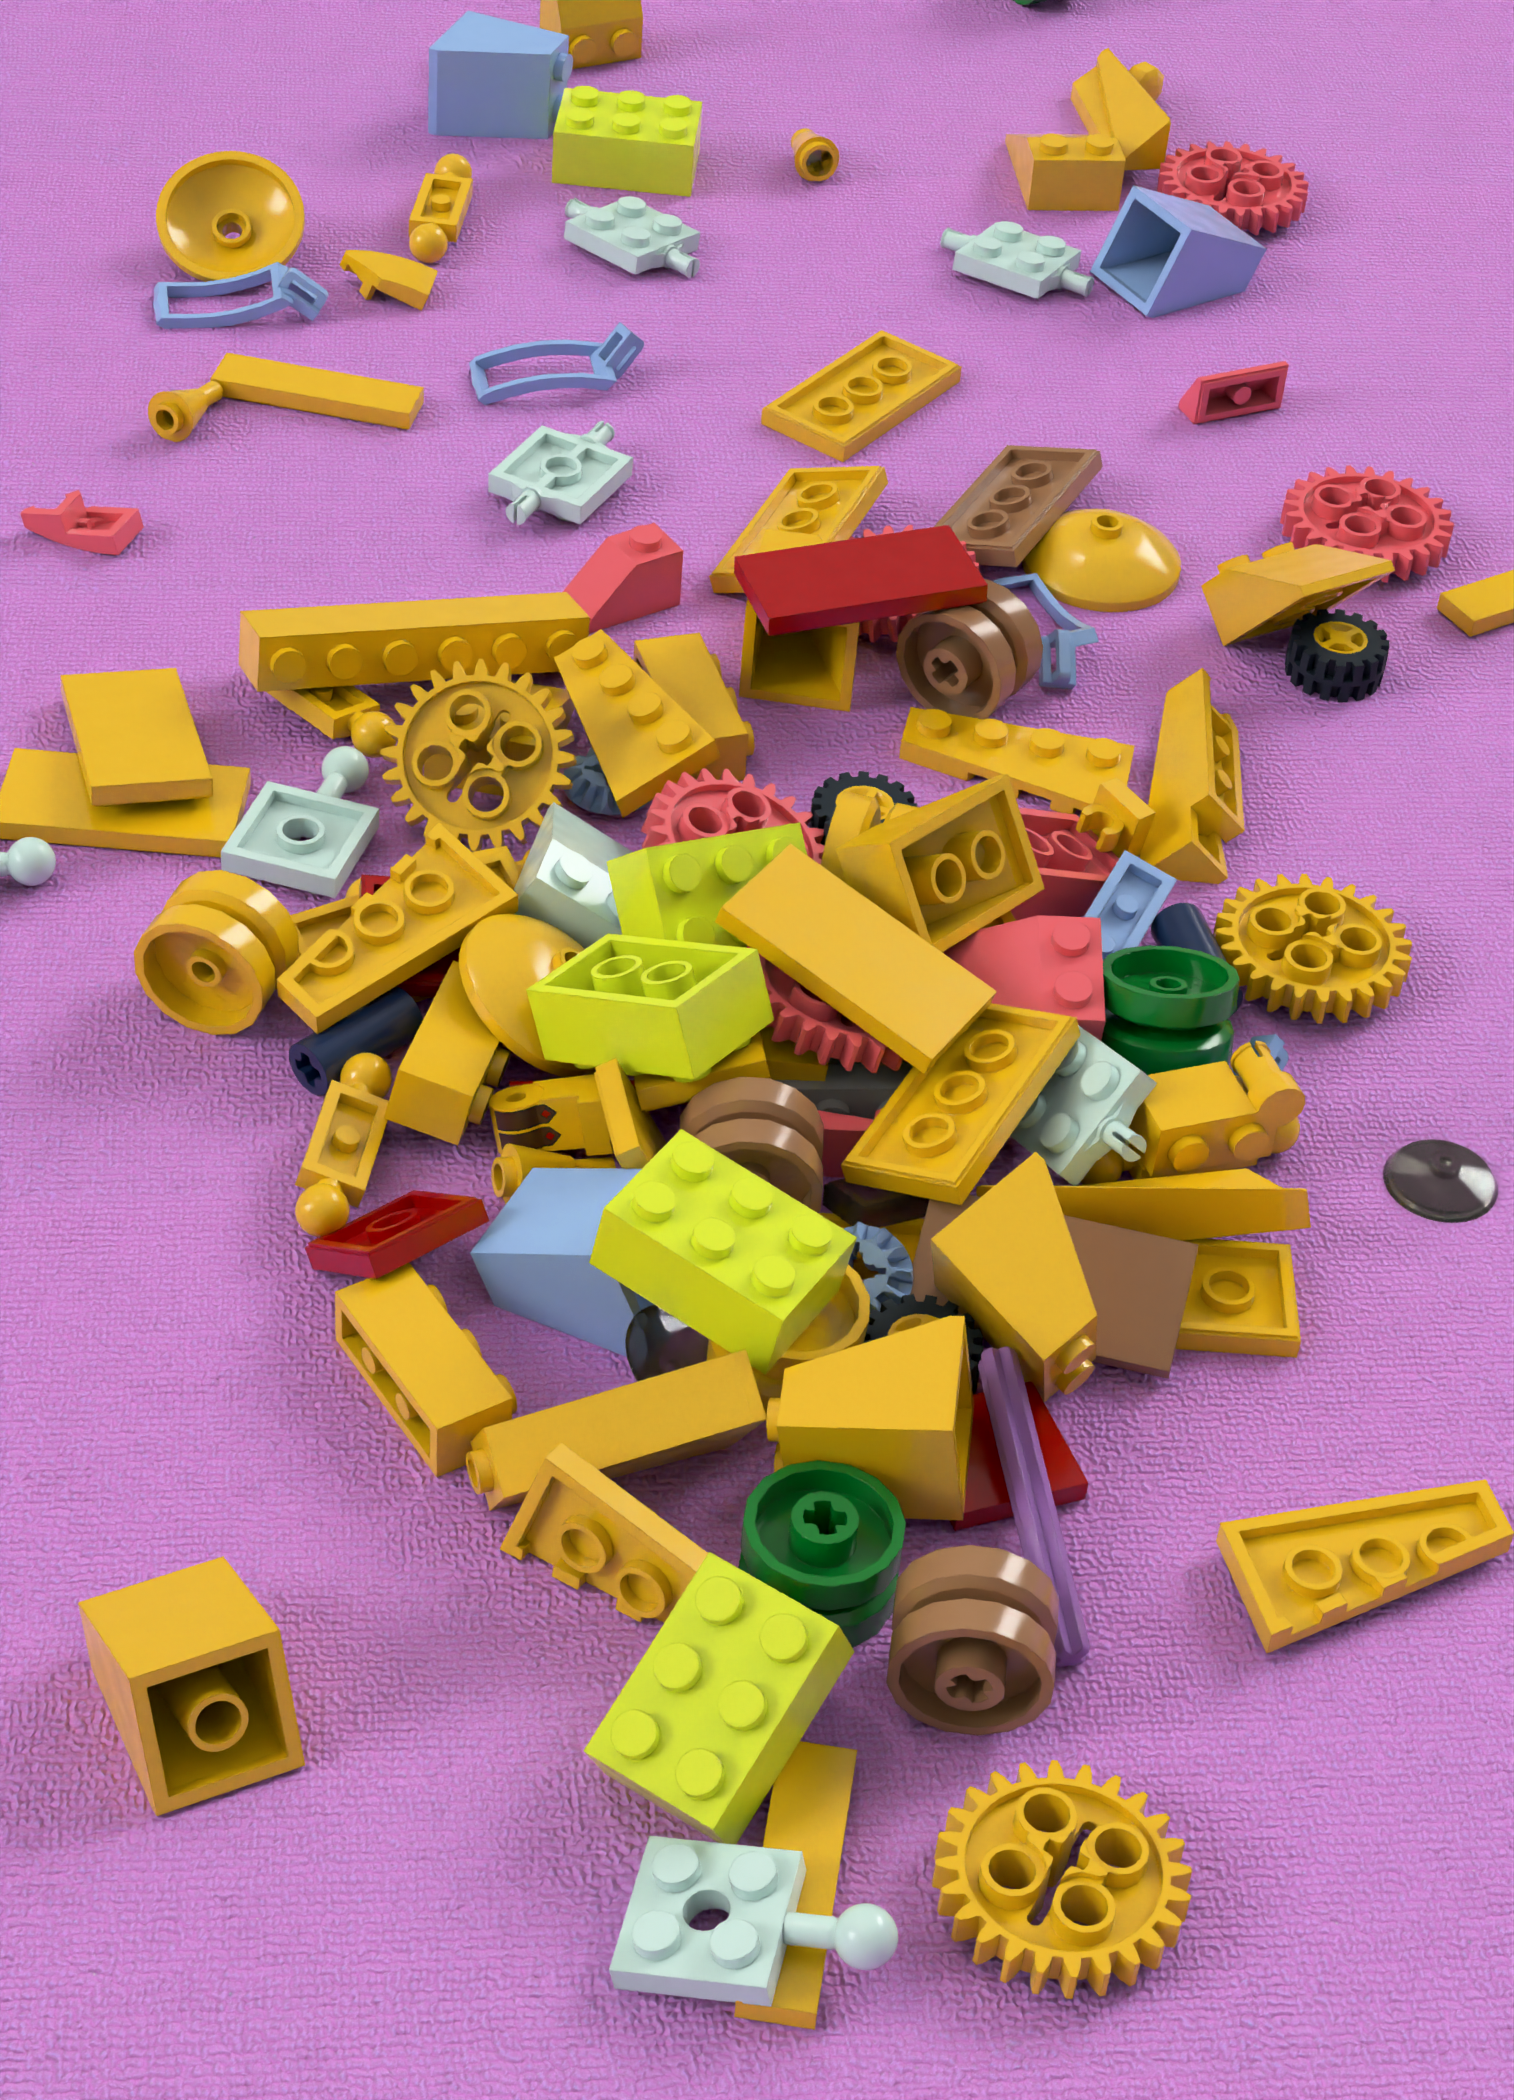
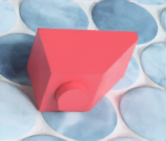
M655 523L636 526L631 530L608 536L563 592H567L590 617L589 633L680 605L683 550Z

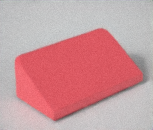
M1286 361L1198 377L1180 399L1178 407L1193 424L1281 408L1289 364Z

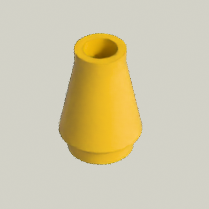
M808 128L799 129L793 134L791 148L794 153L795 168L798 174L808 181H823L831 177L839 163L837 146L830 139L815 134Z

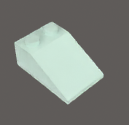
M553 802L547 809L515 885L514 891L518 894V912L515 914L540 919L557 927L577 941L584 949L608 933L622 935L606 861L632 853V851Z

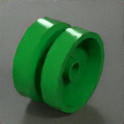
M1148 945L1131 947L1107 955L1103 960L1106 1022L1101 1042L1142 1070L1146 1075L1226 1061L1227 1064L1230 1063L1234 1030L1231 1021L1228 1019L1237 1009L1240 981L1237 970L1225 960L1208 953L1176 946Z
M821 1460L790 1464L763 1478L747 1498L738 1568L839 1625L852 1648L877 1635L893 1613L906 1521L898 1499L878 1478L848 1464Z

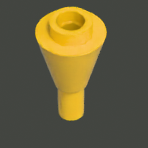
M209 381L197 389L162 391L155 394L148 405V417L153 429L164 439L173 442L185 440L207 408L222 399L224 395L223 388L218 382Z
M508 1143L504 1146L501 1156L496 1157L492 1163L491 1180L494 1193L497 1197H503L506 1204L532 1168H616L612 1157L574 1159L567 1155Z

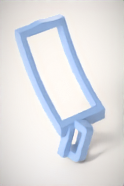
M276 262L257 271L233 278L208 282H158L154 287L153 308L156 316V325L164 329L232 326L259 319L288 306L293 307L313 321L326 303L329 294L326 289L298 269H289ZM272 280L273 297L259 303L216 313L169 314L168 297L188 298L224 295L256 287Z
M619 322L604 343L577 340H545L511 345L476 356L469 362L472 385L475 388L478 401L484 405L530 392L557 388H587L607 391L617 382L616 379H619L642 351L644 342ZM580 355L589 356L594 374H544L520 378L489 388L485 369L537 356Z
M1037 573L1004 577L992 581L1008 589L1029 585L1034 596L1058 625L1065 629H1055L1049 635L1041 637L1043 653L1039 668V686L1073 689L1076 686L1075 647L1099 642L1095 628L1080 622L1070 615L1050 593ZM1051 648H1056V670L1051 673Z

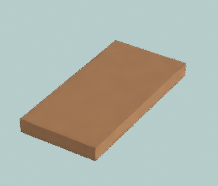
M1007 445L934 527L949 525L959 541L966 542L967 551L975 552L976 563H979V565L1018 567L1102 469L1100 451H1096V449Z
M969 1194L962 1205L929 1200L912 1265L913 1286L910 1295L914 1294L916 1301L924 1302L925 1295L937 1297L936 1304L944 1306L949 1301L934 1285L930 1239L980 1198L979 1196ZM1064 1215L1097 1313L1096 1359L1092 1362L1169 1379L1198 1253V1244Z

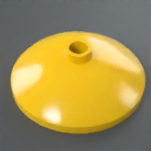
M221 151L191 160L169 178L157 202L156 225L160 242L169 258L190 276L208 282L254 272L276 262L282 265L287 264L301 243L305 226L303 201L297 186L279 166L255 154L240 151ZM232 232L240 234V237L229 239L225 236Z
M1077 509L1066 511L1060 516L1024 558L1022 567L1026 575L1037 573L1047 589L1058 601L1092 611L1127 612L1147 608L1166 599L1178 584L1181 560L1178 551L1168 538L1153 525L1142 519L1109 509Z
M516 914L489 916L481 920L466 935L459 952L461 980L474 1010L491 1033L510 1051L527 1063L561 1077L594 1074L596 1072L595 1068L579 1069L572 1063L545 1060L526 989L585 949L568 934L540 919Z

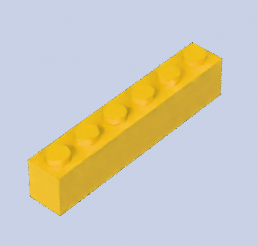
M567 592L240 611L239 666L257 692L431 680L430 671L434 669L444 679H453L454 662L459 661L468 676L474 675L479 659H484L489 676H495L504 662L509 664L511 675L525 674L526 672H559L554 658L573 647L581 639L589 636L590 617Z

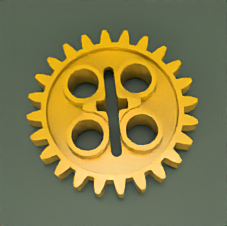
M484 659L478 660L474 675L468 676L460 662H454L453 679L445 681L435 669L430 671L434 688L427 692L422 687L413 683L410 688L418 702L414 707L397 702L394 707L405 721L403 725L391 724L385 725L384 728L387 735L398 741L397 746L386 747L380 751L384 760L397 763V767L382 774L383 780L386 784L403 786L390 798L395 807L413 804L405 817V821L410 827L419 824L425 819L428 820L424 830V837L437 823H440L460 842L462 838H467L471 852L481 850L483 839H491L495 848L505 846L504 835L510 833L522 845L526 844L527 838L523 826L530 822L535 827L540 828L543 821L540 812L544 807L549 808L553 802L562 807L560 801L553 795L554 789L570 790L573 786L568 777L559 773L561 768H569L576 765L575 755L560 751L561 747L574 741L572 730L554 729L566 718L563 708L559 707L545 711L552 698L551 691L546 687L531 695L532 675L526 672L516 683L511 682V668L505 662L501 665L495 676H489ZM477 704L485 709L484 719L478 727L471 730H463L454 725L456 712L462 706ZM503 712L510 715L509 720L497 731L487 745L486 750L492 761L487 766L478 762L469 773V777L456 802H449L448 796L450 792L461 783L471 768V763L466 753L470 749L480 752L488 742V738L492 734L499 715ZM525 734L531 736L536 741L533 754L523 761H514L504 755L506 743L516 735ZM434 754H446L453 759L451 772L440 780H430L423 776V765ZM494 784L504 790V797L502 803L496 809L482 812L473 807L474 794L480 787Z
M1302 873L1299 883L1291 884L1283 874H1277L1276 883L1273 887L1259 878L1255 880L1253 891L1239 887L1237 888L1235 900L1226 898L1222 913L1217 914L1213 936L1227 963L1237 970L1240 979L1239 986L1247 985L1245 995L1247 1001L1256 1000L1263 996L1268 999L1266 1011L1271 1013L1281 1005L1289 1007V1015L1292 1020H1297L1301 1013L1306 1011L1311 1012L1317 1024H1322L1325 1013H1333L1340 1022L1347 1023L1350 1010L1355 1011L1364 1018L1370 1017L1372 1005L1386 1009L1390 996L1399 997L1403 982L1407 980L1412 957L1409 956L1412 941L1404 939L1406 926L1401 923H1392L1394 915L1392 908L1375 910L1377 899L1375 895L1366 896L1361 899L1354 897L1356 886L1353 884L1346 886L1340 891L1333 889L1331 877H1326L1321 885H1313L1309 876Z
M1051 1760L1046 1778H1037L1026 1762L1019 1763L1017 1779L1014 1784H1011L1004 1776L994 1771L990 1773L987 1794L971 1786L966 1789L963 1809L951 1807L948 1811L945 1831L938 1834L932 1887L940 1889L937 1907L938 1914L954 1916L951 1938L954 1942L977 1938L972 1959L976 1965L987 1962L997 1956L1003 1960L1000 1981L1007 1983L1020 1970L1030 1973V1986L1033 1994L1039 1995L1047 1979L1051 1978L1059 1980L1061 1990L1066 1999H1073L1077 1981L1087 1979L1099 1997L1105 1996L1112 1972L1122 1982L1131 1987L1136 1984L1140 1963L1156 1970L1160 1967L1164 1947L1174 1948L1176 1946L1182 1922H1185L1191 1895L1187 1893L1192 1868L1181 1864L1185 1847L1184 1840L1165 1838L1170 1821L1167 1813L1145 1817L1144 1811L1148 1795L1144 1791L1125 1800L1118 1796L1121 1777L1114 1775L1100 1787L1092 1784L1091 1767L1086 1764L1080 1768L1075 1779L1064 1777L1058 1760ZM1083 1830H1091L1092 1832L1087 1839L1085 1838L1080 1847L1076 1867L1070 1866L1062 1876L1063 1870L1068 1863L1072 1846ZM1061 1878L1060 1884L1055 1891L1051 1908L1040 1925H1031L1030 1923L1043 1908L1047 1887H1054ZM1002 1886H1009L1016 1889H1008ZM1072 1921H1079L1089 1926H1082Z

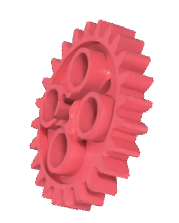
M1208 141L1204 149L1198 145L1190 144L1189 151L1178 148L1176 149L1175 156L1167 155L1165 163L1160 165L1157 192L1209 205L1241 230L1248 229L1252 234L1259 235L1260 228L1274 233L1276 232L1277 225L1288 228L1290 227L1291 220L1299 221L1300 214L1305 211L1309 183L1303 181V172L1294 171L1296 164H1281L1283 156L1275 155L1268 157L1266 156L1267 149L1262 148L1253 152L1250 151L1248 144H1243L1239 149L1233 148L1232 144L1228 141H1225L1223 147H1217L1214 143Z
M1346 465L1345 473L1339 474L1331 467H1326L1324 477L1315 472H1309L1307 481L1297 479L1294 489L1287 490L1280 523L1283 524L1282 535L1291 537L1290 542L1293 543L1295 549L1319 544L1392 561L1395 569L1390 574L1394 573L1404 581L1409 580L1410 571L1424 576L1428 566L1439 567L1441 557L1446 558L1454 523L1450 522L1451 511L1442 509V498H1428L1430 488H1412V478H1406L1400 482L1393 480V471H1388L1383 476L1375 475L1373 468L1368 466L1363 474L1357 473L1350 465ZM1389 575L1385 576L1380 580H1382L1384 583H1387L1389 580Z
M703 768L697 780L684 772L681 774L677 784L668 780L661 794L656 793L641 828V832L647 835L642 844V849L800 822L807 856L821 865L825 846L821 844L824 829L808 828L813 814L811 812L796 813L792 809L796 800L794 796H789L782 800L775 797V784L770 783L761 790L755 787V781L751 774H747L741 783L735 781L729 769H724L720 779L716 780L706 768Z
M759 954L774 1016V1021L766 1026L774 1028L772 1041L782 1042L791 1040L796 1043L794 1054L798 1056L808 1050L816 1052L818 1062L821 1065H826L831 1057L839 1059L846 1071H851L855 1062H861L871 1073H877L880 1062L894 1071L899 1070L902 1060H904L902 1057Z

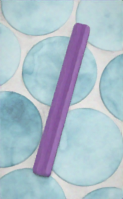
M1009 1346L999 1349L990 1347L982 1352L978 1370L1023 1557L1030 1560L1051 1578L1059 1598L1058 1629L1054 1644L1056 1667L1077 1666L1086 1661V1654L1089 1653L1090 1644L1018 1354Z

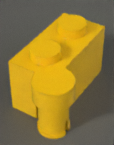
M1255 1041L1254 1047L1260 1057L1257 1056L1250 1042L1243 1044L1233 1053L1230 1059V1066L1238 1076L1234 1075L1226 1061L1148 1075L1157 1084L1136 1110L1128 1128L1146 1140L1147 1147L1145 1153L1135 1146L1133 1147L1137 1154L1141 1156L1140 1159L1151 1178L1271 1156L1277 1127L1288 1124L1302 1112L1305 1106V1095L1292 1075L1281 1071L1266 1043Z

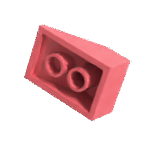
M1019 807L1045 889L1010 910L1014 918L1020 920L1037 915L1069 917L1085 915L1119 858L1112 851L1099 852L1095 848L1099 837L1091 829L1082 833L1075 829L1079 820L1076 814Z
M1037 915L980 929L943 952L997 991L991 1003L1077 1017L1080 1027L1098 1040H1102L1106 1018L1101 918Z

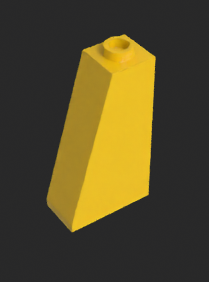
M742 1350L483 1428L470 1441L473 1451L466 1453L467 1472L475 1493L478 1495L485 1493L490 1511L522 1503L545 1457L561 1442L609 1479L731 1447L767 1419L747 1351Z

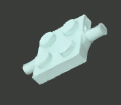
M631 196L621 197L617 202L601 208L591 207L574 198L570 199L565 207V215L572 218L565 222V240L635 275L651 268L665 267L667 269L672 268L691 278L699 270V259L687 254L698 250L700 232L683 224L682 220L674 215L663 214L646 206V202L640 198Z
M1009 221L996 222L978 236H969L947 228L941 237L940 245L942 248L956 251L952 270L1036 299H1039L1046 292L1055 289L1061 290L1063 288L1081 294L1084 297L1089 296L1092 291L1094 278L1074 272L1079 266L1081 250L1066 245V242L1061 238L1038 236L1023 231L1021 225Z
M604 421L598 422L594 428L583 435L563 433L542 425L488 474V492L510 499L513 502L506 507L505 512L507 518L512 523H515L517 520V525L523 524L534 511L539 510L555 515L560 520L581 525L632 476L633 457L611 450L605 446L614 438L615 432L609 423L604 425Z
M1080 1026V1037L1010 1135L1032 1154L1037 1152L1045 1160L1047 1166L1073 1186H1077L1095 1162L1111 1149L1128 1162H1134L1141 1158L1128 1145L1132 1144L1145 1153L1147 1147L1146 1140L1128 1127L1138 1107L1157 1084L1142 1070Z

